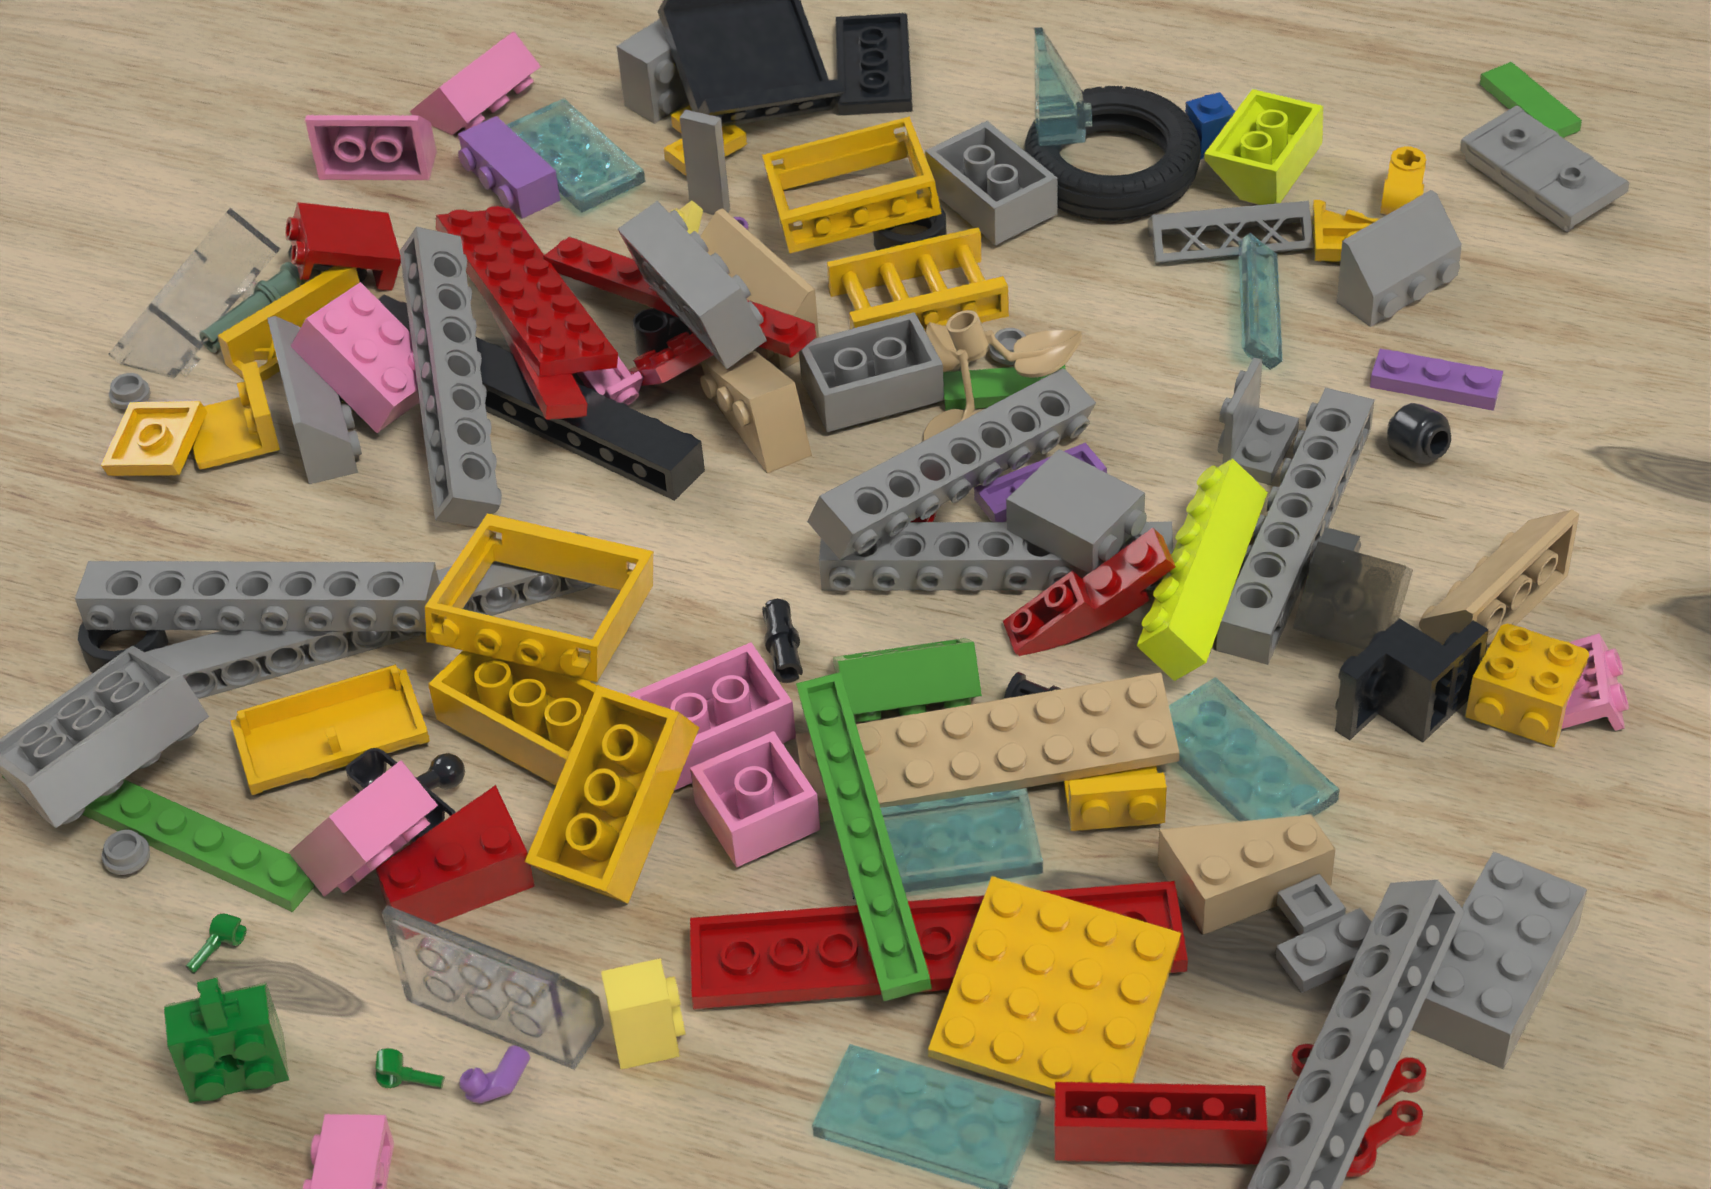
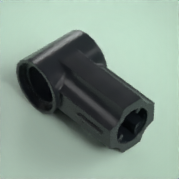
M656 308L642 310L633 318L638 356L651 350H656V353L669 348L666 343L669 339L684 332H689V335L693 333L679 317Z

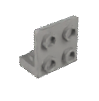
M1253 358L1247 371L1241 370L1239 372L1232 399L1226 398L1223 402L1219 421L1225 423V428L1218 443V453L1223 454L1222 464L1233 458L1257 482L1271 485L1298 432L1299 418L1259 408L1262 359Z

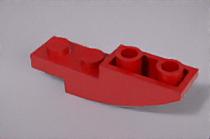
M1151 528L1085 577L1081 578L1075 572H1069L1004 619L1003 623L1014 653L1018 656H1023L1075 641L1116 622L1150 601L1146 588L1176 567L1163 536L1154 528Z

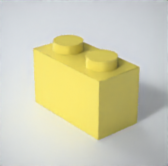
M661 958L601 971L620 1069L680 1057L676 1037L686 1035L680 1009L681 1003L675 976L665 978Z

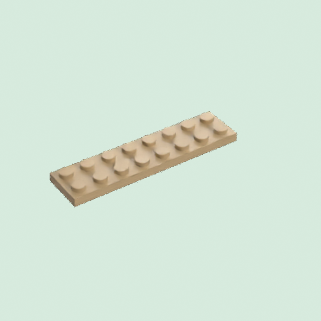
M1161 672L856 724L882 812L1179 762V748ZM809 732L796 734L800 769L817 793L820 822L831 821L833 817Z

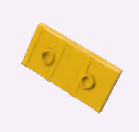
M396 664L237 711L236 719L230 720L251 795L347 766L371 748H378L385 753H391L417 744L421 745L430 742L407 670H400Z

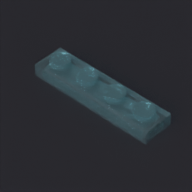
M1249 233L1238 241L1240 317L1242 326L1241 345L1249 358L1252 360L1253 358L1262 359V364L1271 370L1283 362L1278 257L1273 250Z

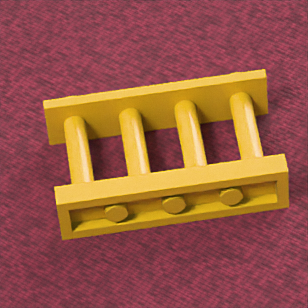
M979 227L827 262L830 296L848 294L855 311L849 312L850 329L914 312L925 332L929 322L946 326L950 317L965 310L975 311L981 323L1009 316L1008 284L1004 276L985 280L977 264L982 262L981 231ZM962 267L969 284L947 289L940 272ZM924 276L932 293L909 298L902 281ZM886 285L893 302L871 307L864 289Z

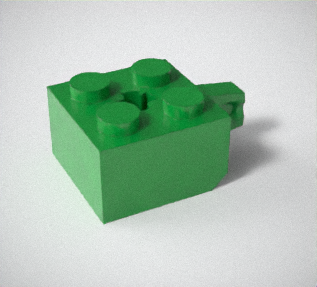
M218 978L197 982V989L200 993L199 998L170 1003L164 1006L167 1046L190 1103L202 1100L212 1101L224 1095L250 1089H264L276 1083L289 1081L284 1034L266 982L223 992Z

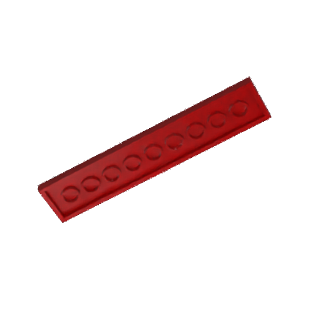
M1175 881L1043 891L1180 932V944L1170 973L1187 972L1188 957ZM984 895L908 901L932 989L921 992L950 990ZM857 905L690 918L693 1009L882 995Z

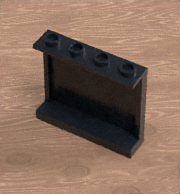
M663 0L657 11L692 111L720 117L722 127L831 110L845 92L840 78L833 80L828 78L801 0Z

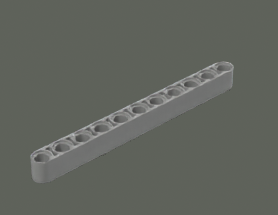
M573 532V533H576V534H581V535L587 536V535L584 534V533ZM494 561L463 609L493 616L581 591L595 584ZM452 566L437 570L439 583H441ZM222 630L145 653L180 672L196 697L201 699L426 635V632Z

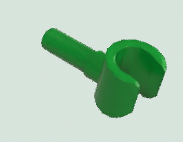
M229 914L216 915L210 924V937L185 965L186 968L195 973L210 955L220 947L222 942L232 946L240 945L247 933L246 926L240 925L241 918Z
M385 1048L377 1052L376 1080L382 1087L394 1088L399 1086L402 1081L415 1082L437 1088L443 1087L445 1076L414 1070L411 1067H403L404 1056L400 1051Z

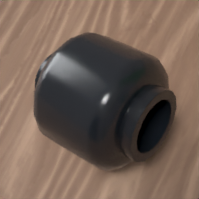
M1410 403L1401 407L1388 423L1387 441L1389 447L1397 455L1415 463L1429 464L1442 457L1450 447L1452 435L1448 419L1442 413L1422 404Z

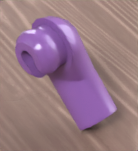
M511 1045L508 1047L495 1071L485 1074L480 1068L466 1070L460 1078V1088L465 1092V1097L468 1100L476 1103H484L508 1095L514 1090L530 1060V1055L525 1049Z

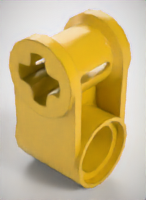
M1403 146L1392 152L1387 179L1385 178L1380 214H1390L1423 195L1426 155L1418 148Z

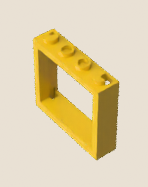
M910 116L762 155L789 254L942 214L935 180ZM905 127L907 135L905 131L894 134V129ZM908 158L915 175L914 178L789 210L784 194L785 189ZM779 159L783 160L782 164L774 166L772 164V161ZM920 189L921 194H917V190ZM801 220L802 225L794 226L793 222Z
M487 513L425 605L426 642L598 682L653 587L654 551ZM496 532L502 533V540L496 538ZM494 561L621 590L592 639L463 609ZM629 563L636 564L633 570L629 569ZM579 648L589 650L590 653L581 652Z

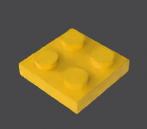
M201 401L130 402L101 463V467L108 476L180 475L205 419L207 410Z

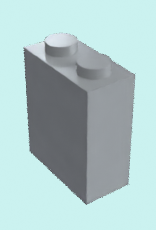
M1060 449L1006 499L1008 531L1087 573L1092 572L1117 554L1120 547L1131 536L1135 537L1142 531L1147 519L1145 513V492Z

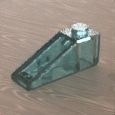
M1034 28L1035 126L1039 146L1084 143L1085 127L1092 126L1091 104L1084 103L1081 87L1043 28Z

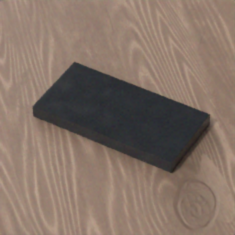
M907 13L837 16V79H841L845 90L838 101L839 116L913 112Z

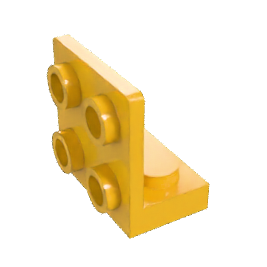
M257 361L240 365L244 378L243 382L237 383L240 397L204 406L207 414L193 443L198 469L220 466L280 450Z

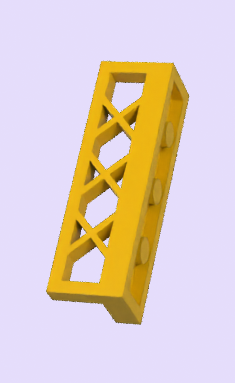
M333 266L217 335L226 366L244 379L240 365L255 360H267V363L258 368L262 382L280 372L267 318L277 316L302 327L306 318L360 283L357 269L354 267Z

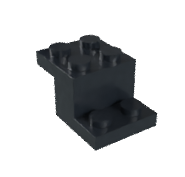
M1400 618L1386 631H1378L1371 639L1368 647L1357 657H1349L1339 671L1340 689L1339 697L1335 704V709L1337 710L1335 731L1351 740L1377 715H1380L1419 741L1424 742L1468 701L1473 675L1485 656L1489 629L1473 620L1460 633H1452L1444 644L1439 643Z

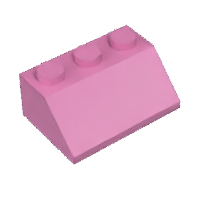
M513 31L441 85L409 112L413 116H420L431 122V126L453 135L462 127L467 130L485 120L481 114L485 109L489 108L494 113L510 100L506 93L511 89L518 94L533 83L534 80L530 75L541 66Z
M306 115L305 123L319 180L430 179L437 151L431 122L413 115Z

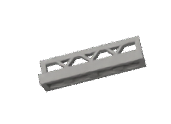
M1309 201L1151 215L1147 221L1149 237H1153L1155 264L1310 250L1314 248ZM1301 223L1303 241L1288 242L1276 230L1283 224ZM1260 227L1267 233L1259 245H1248L1236 234L1241 228ZM1220 230L1228 236L1222 246L1217 249H1209L1197 239L1202 232ZM1182 234L1189 240L1181 252H1163V235ZM1270 237H1272L1278 242L1265 244ZM1231 240L1238 245V247L1226 248ZM1192 244H1194L1197 248L1200 249L1195 251H1187Z

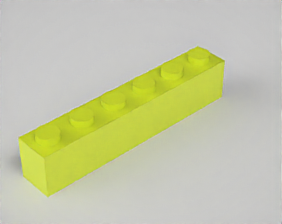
M1233 458L1219 467L1215 465L1210 466L1198 478V489L1195 497L1186 508L1188 515L1184 525L1175 536L1177 543L1171 556L1176 567L1165 574L1162 581L1153 592L1155 599L1151 610L1142 621L1144 628L1137 647L1173 681L1207 662L1268 494Z

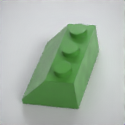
M967 638L833 657L835 673L841 672L855 722L881 719L882 710L899 708V715L903 716L927 712L926 704L944 702L945 709L971 705L972 697L982 696L975 643Z

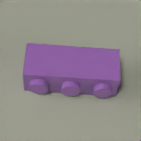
M497 116L458 134L461 150L458 151V156L462 166L467 171L471 170L479 178L485 189H491L499 197L502 205L505 208H511L521 219L560 201L556 170Z

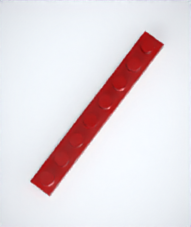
M572 237L562 240L543 256L544 260L550 262L558 274L678 317L646 283L634 259ZM751 301L764 319L760 327L767 341L759 347L792 358L816 338L815 323Z

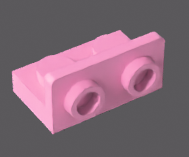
M1600 633L1569 642L1588 650L1589 658L1567 702L1562 729L1606 716L1615 731L1624 729L1622 711L1628 710L1629 705L1624 688L1621 683H1618L1617 676L1623 675V666L1615 648L1609 650Z

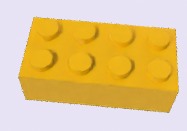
M462 651L428 683L438 721L555 786L597 688L596 684L585 679L467 651Z
M597 685L525 862L547 875L628 904L699 727L680 712Z

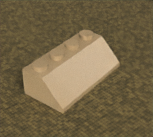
M723 208L717 210L700 236L709 249L707 253L710 256L717 253L730 271L728 275L732 278L737 274L743 280L751 293L746 298L747 300L815 323L816 338H819L815 288ZM759 346L756 348L762 357L766 360L768 359L780 371L800 361L799 352L792 358Z
M1571 509L1531 519L1515 533L1509 532L1502 540L1499 548L1490 557H1482L1476 564L1473 572L1463 582L1459 580L1453 584L1443 601L1437 606H1430L1424 612L1419 622L1421 632L1444 644L1452 633H1460L1474 620L1489 629L1486 653L1501 625L1512 624L1516 626L1568 576L1579 513Z

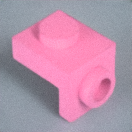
M619 357L617 368L577 373L587 388H592L597 393L628 406L639 397L638 392L644 379L639 371L631 375Z

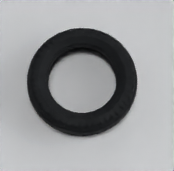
M1122 86L1087 88L1084 91L1079 90L1055 100L1043 109L1033 121L1024 145L1026 153L1057 177L1058 209L1075 216L1080 215L1081 218L1101 219V221L1138 219L1169 207L1180 199L1193 183L1201 158L1200 140L1196 128L1189 116L1180 107L1156 93L1133 87L1123 88ZM1100 131H1124L1150 139L1160 146L1165 154L1154 165L1135 173L1099 175L1072 166L1061 157L1060 151L1071 141L1086 134Z

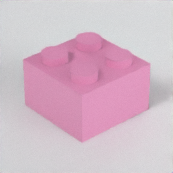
M774 731L690 768L695 804L736 868L821 830L817 793Z

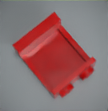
M297 202L294 216L287 219L285 237L286 240L291 241V262L293 265H297L300 280H309L314 264L372 269L377 289L393 291L401 258L388 212Z

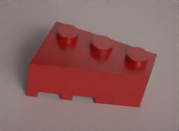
M496 785L375 868L385 904L400 938L535 887L531 866L525 862L528 855L527 849Z

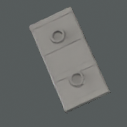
M1517 105L1461 140L1460 151L1466 154V162L1565 232L1570 231L1576 224L1628 192L1629 181L1616 175L1597 162L1588 153H1584L1559 136L1557 132L1534 119Z

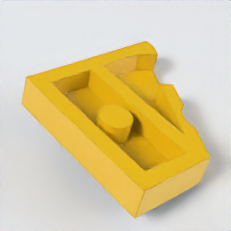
M1313 200L1315 261H1341L1342 241L1379 220L1378 218H1368L1362 213L1350 209L1346 211L1344 216L1325 210V201Z

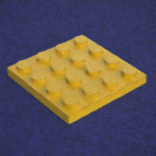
M991 876L929 1044L928 1057L1055 1097V1082L1134 1083L1180 944L1181 933Z

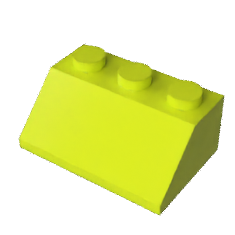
M1252 89L1204 153V160L1240 200L1258 205L1281 203L1323 143V106Z

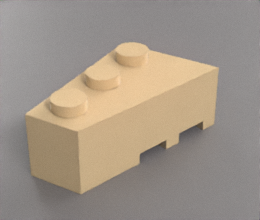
M755 350L728 369L714 355L701 362L704 375L700 376V382L704 393L709 399L712 398L767 474L812 456L796 385L792 379Z
M1311 814L1159 829L1158 866L1168 881H1175L1177 896L1202 935L1278 906L1277 895L1279 891L1320 874L1329 886L1332 885L1335 847Z

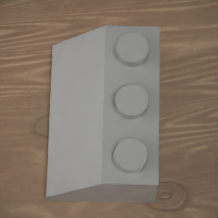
M1432 190L1426 192L1342 241L1337 303L1371 327L1383 319L1393 316L1398 310L1415 300L1422 299L1427 293L1444 283L1452 281L1458 275L1462 244L1437 193Z

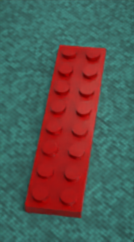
M492 206L483 211L472 212L457 209L449 214L436 215L435 229L437 231L461 236L463 254L467 256V275L539 377L617 368L618 352L552 264L544 260V253L510 208Z

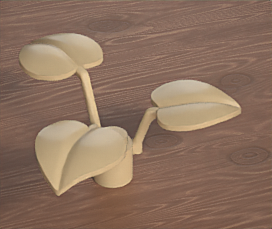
M965 310L954 314L949 318L946 326L929 322L926 334L943 363V372L957 371L961 367L966 408L965 410H947L935 416L926 426L923 440L925 441L980 412H974L975 404L968 364L970 361L982 358L987 352L988 344H991L1007 361L1015 362V370L1019 375L1036 378L1050 375L1068 362L1082 340L1081 331L1049 330L1031 333L1017 340L1014 344V352H1010L996 339L992 330L984 331L975 311Z

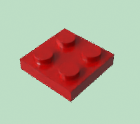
M684 332L666 342L669 348L656 353V350H651L635 358L633 361L636 366L628 371L631 375L638 371L644 378L641 386L663 384L708 359L713 354L694 333L689 335V332Z

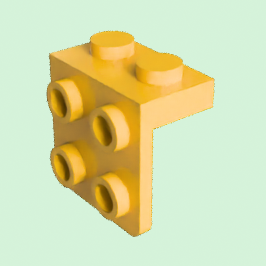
M1512 624L1501 625L1473 675L1465 717L1555 747L1560 737L1567 702L1588 663V650L1566 641L1530 631L1524 627Z
M1156 765L1063 781L1071 831L1165 823L1167 786L1164 772L1157 773Z

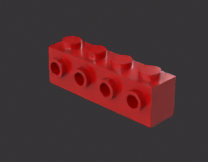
M1055 1082V1161L1258 1165L1266 1149L1268 1132L1266 1085Z

